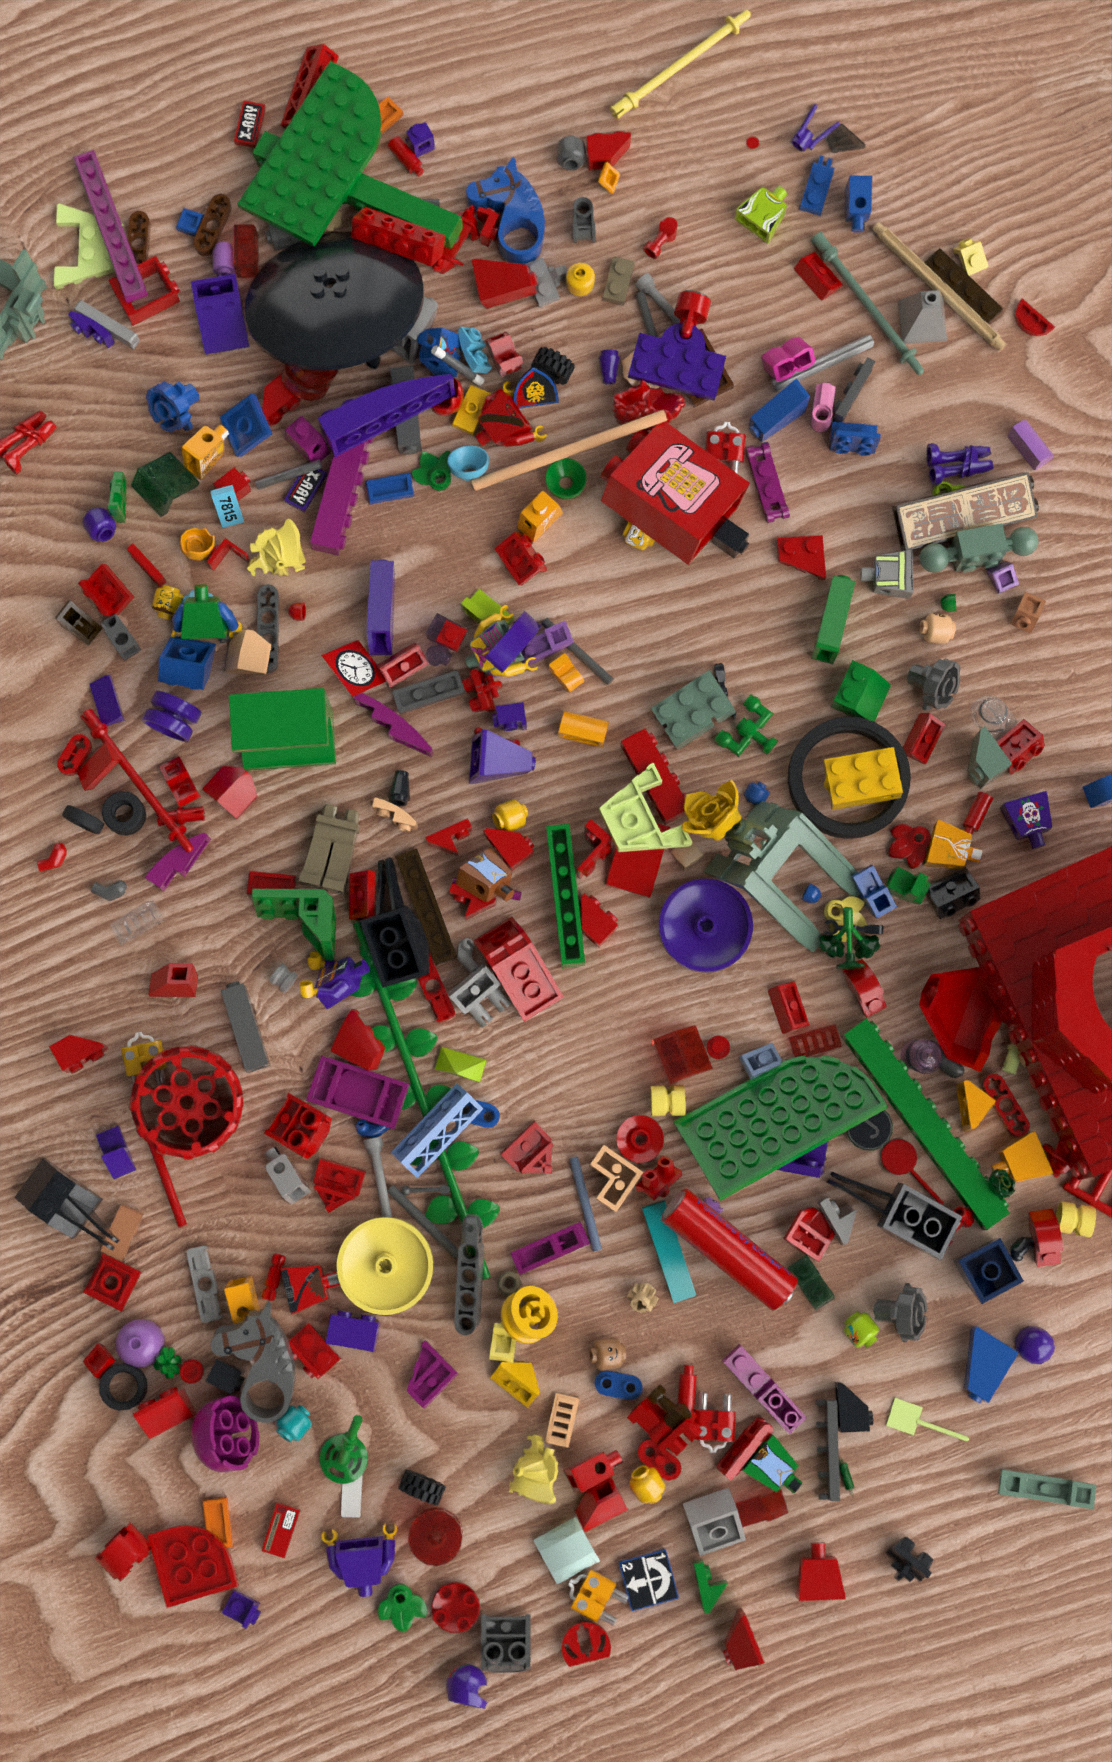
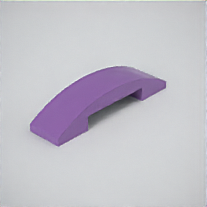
M562 621L544 629V633L533 637L521 651L524 660L520 662L524 663L530 657L536 658L535 660H529L528 666L574 643L567 622Z

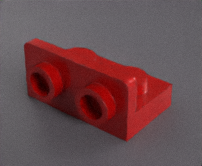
M514 532L494 549L517 584L522 586L537 573L545 572L547 568L544 565L545 559L532 547L533 542L531 538L525 533Z
M1025 719L997 741L1012 763L1007 769L1010 775L1023 769L1026 763L1032 757L1038 756L1045 747L1043 734Z
M365 870L349 873V920L360 921L363 918L374 915L375 871Z
M308 1323L292 1339L288 1340L294 1360L299 1358L305 1365L302 1369L311 1379L314 1376L320 1379L341 1360V1357L329 1344H326V1340L311 1323Z

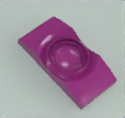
M321 1056L306 1101L395 1130L410 1084Z

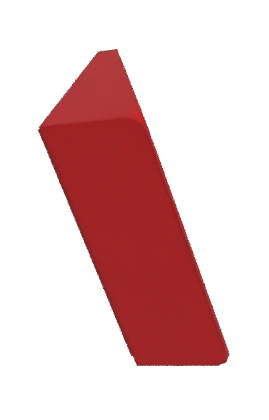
M815 252L802 257L794 267L795 272L821 301L843 285Z
M412 643L379 663L376 667L391 688L429 665L420 646Z
M920 713L903 745L906 755L926 765L946 724L930 713Z
M105 742L77 772L85 791L94 789L121 760L108 742Z
M795 981L777 985L768 990L782 1034L810 1026Z

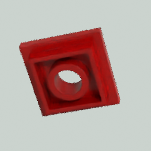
M103 1253L83 1293L122 1312L142 1272ZM111 1275L118 1279V1285L113 1290L106 1286V1280Z

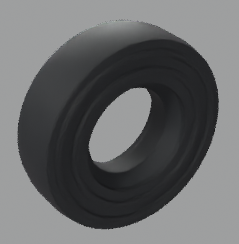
M67 805L62 813V816L68 821L94 834H100L104 827V823L101 820L74 806Z

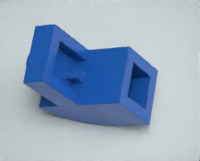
M1112 774L1082 787L1090 808L1104 806L1112 802Z

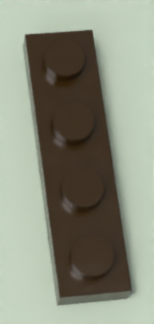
M941 248L924 262L988 324L1002 312L1003 308Z

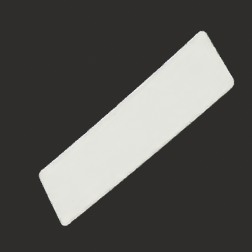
M355 1445L352 1451L354 1452L359 1448ZM352 1458L349 1465H347L349 1468L353 1465L354 1458ZM358 1458L357 1466L352 1471L353 1474L358 1471L362 1458ZM362 1476L354 1482L342 1484L341 1517H360Z

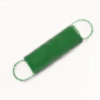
M847 1462L839 1464V1471L845 1489L849 1491L851 1489L852 1491L855 1488Z

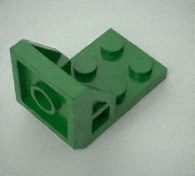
M253 889L252 899L257 918L272 920L274 918L296 920L299 918L302 920V933L325 961H334L337 917L333 898L324 889Z

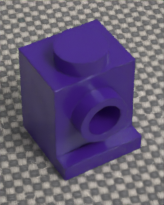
M426 122L415 124L406 131L407 138L405 140L417 157L435 149L434 136ZM427 142L426 145L418 148L419 145Z
M523 702L496 706L497 713L492 714L494 727H499V729H504V731H514L518 729V726H522V730H527Z

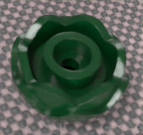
M996 1169L991 1173L988 1182L991 1191L998 1197H1011L1015 1192V1181L1009 1177L1008 1172Z

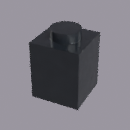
M726 519L714 535L712 543L735 558L738 553L742 555L749 546L747 542L749 533L729 519Z
M218 1358L205 1382L229 1394H233L236 1390L240 1391L246 1380L243 1377L245 1370Z

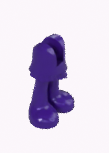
M928 443L926 460L927 466L930 467L929 478L932 485H939L944 478L960 475V478L964 476L968 478L972 475L993 470L992 460H978L979 458L991 455L990 447L970 445L969 447L965 446L962 450L941 452L937 444ZM957 461L962 462L959 465L942 467L941 465H939Z

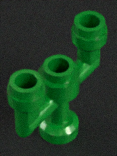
M750 694L743 703V706L749 712H755L760 716L757 721L753 722L750 718L748 720L743 718L739 722L736 729L739 730L738 733L743 737L739 743L734 741L732 735L723 729L714 739L721 748H727L737 757L751 743V738L763 746L762 752L766 755L778 743V740L774 737L768 739L758 731L764 727L774 713L763 706L758 697Z

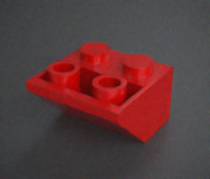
M177 1387L171 1388L159 1395L160 1400L155 1401L154 1398L137 1406L139 1411L133 1413V1416L149 1439L197 1414L185 1388L178 1390Z

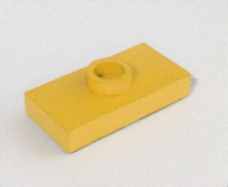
M470 385L452 426L474 435L480 422L478 417L481 415L485 398L491 393Z

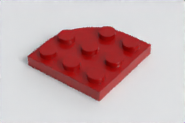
M179 1525L147 1535L151 1543L150 1547L166 1608L239 1586L234 1564L227 1547L220 1538L207 1529L194 1525Z

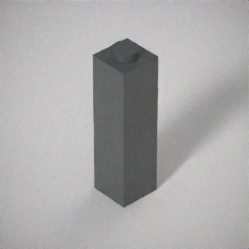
M413 366L390 368L392 385L415 379ZM416 415L396 426L399 453L412 455L417 453V451H422L419 417Z
M239 981L227 984L226 989L221 990L245 1071L251 1073L271 1066L247 986L244 983L240 984Z

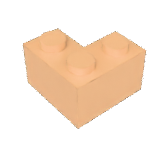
M603 1145L590 1164L593 1169L609 1179L596 1200L616 1213L643 1172Z

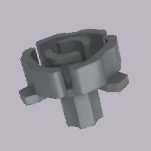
M945 658L944 660L939 659L933 667L929 665L923 667L918 664L911 666L907 682L923 689V710L929 711L931 707L938 710L940 708L945 709L952 703L953 696L950 695L951 693L956 694L960 685L961 668L957 662Z
M905 1283L903 1293L900 1292L896 1301L877 1299V1302L874 1304V1319L879 1322L895 1323L902 1342L919 1340L924 1332L927 1321L924 1312H927V1301L922 1288L912 1287L910 1283Z

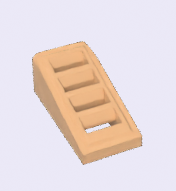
M556 1393L545 1438L546 1443L569 1448L579 1398ZM559 1401L572 1404V1409L558 1406ZM557 1411L571 1414L570 1419L556 1416ZM554 1421L568 1424V1429L554 1426ZM552 1431L566 1434V1438L551 1436Z

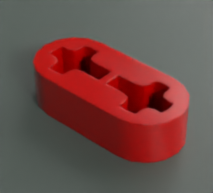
M76 734L70 739L57 762V767L61 773L66 776L77 774L92 749V743L88 737L83 734ZM84 740L86 747L84 749L80 748L76 753L78 747L75 744L77 742L81 743ZM74 756L71 762L74 765V767L72 769L67 768V770H65L66 767L63 765L64 762H70L72 757Z

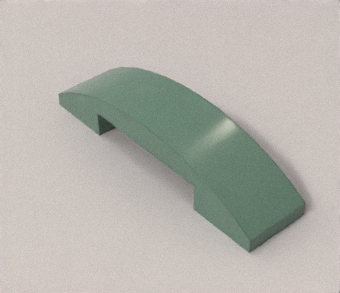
M1001 1469L998 1494L1094 1510L1097 1485Z

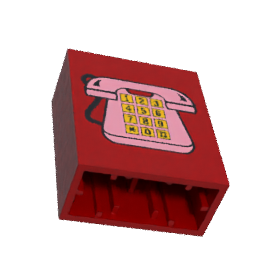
M662 422L657 424L650 433L643 429L633 435L626 447L630 454L624 461L615 455L607 463L600 475V478L607 483L601 502L689 565L713 538L725 520L729 519L738 509L750 482L670 424Z

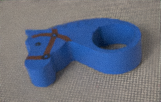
M512 157L507 166L497 167V170L491 177L470 183L466 189V203L468 208L470 205H473L475 211H477L478 207H482L484 209L491 208L495 212L503 213L498 231L499 253L509 263L526 264L536 260L542 251L545 217L539 197L525 176L517 171L516 160ZM526 228L535 236L537 242L527 250H515L505 243L504 237L513 230Z

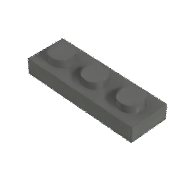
M867 357L864 364L859 363L854 372V375L857 377L853 383L848 382L843 392L846 396L843 401H837L832 411L835 413L833 422L844 421L871 374L876 361Z
M456 670L394 690L392 693L399 714H403L465 694L459 672Z

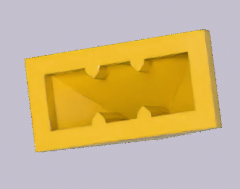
M502 1362L490 1377L491 1380L527 1408L540 1393L532 1363Z

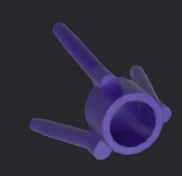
M817 104L812 106L802 126L790 140L791 144L799 151L804 152L806 148L812 150L819 141L840 125V122H836L812 140L813 134L806 127L817 109Z

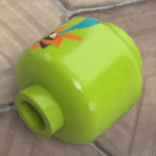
M857 1311L844 1322L843 1332L855 1347L859 1348L864 1345L866 1348H869L878 1340L876 1335L879 1332V1327L868 1313L863 1312L860 1314Z

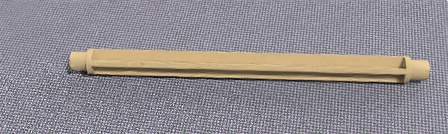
M880 222L873 227L872 230L878 235V238L895 252L934 291L939 290L943 300L991 346H994L998 351L1005 347L1006 343L1001 339V335L945 284L914 252L905 246L888 227H884Z

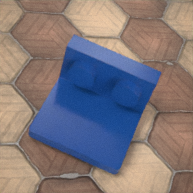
M832 422L830 451H835L838 454L855 452L861 456H869L875 454L881 434L877 433V425Z

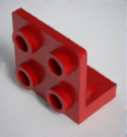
M592 819L585 825L584 834L586 836L585 840L595 850L577 868V877L579 879L583 876L588 877L595 870V865L599 858L603 861L612 851V837Z

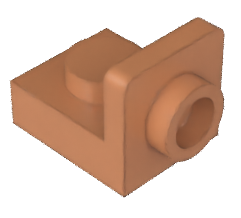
M1025 592L1010 624L1031 633L1046 601Z

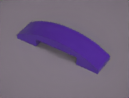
M524 610L485 658L503 673L536 635L541 625Z

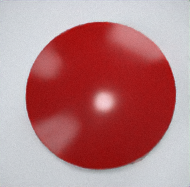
M452 1582L442 1586L435 1593L432 1600L431 1612L433 1621L441 1629L449 1633L467 1631L476 1623L479 1617L480 1602L477 1594L471 1587L460 1582Z

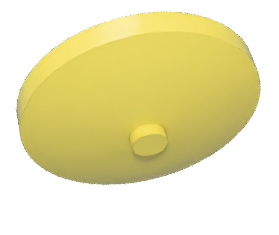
M393 1217L374 1218L357 1226L345 1238L337 1258V1275L346 1296L359 1308L378 1315L400 1313L415 1305L427 1291L434 1270L433 1254L424 1235L412 1224Z

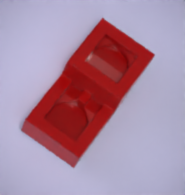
M180 756L159 766L179 807L201 797Z

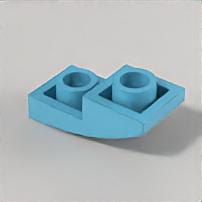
M460 326L458 329L459 341L472 372L487 374L492 369V366L487 361V356L482 352L486 344L481 338V333L473 327Z

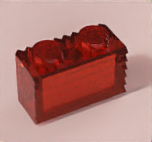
M254 224L234 225V270L237 278H255L259 272V236L256 226Z

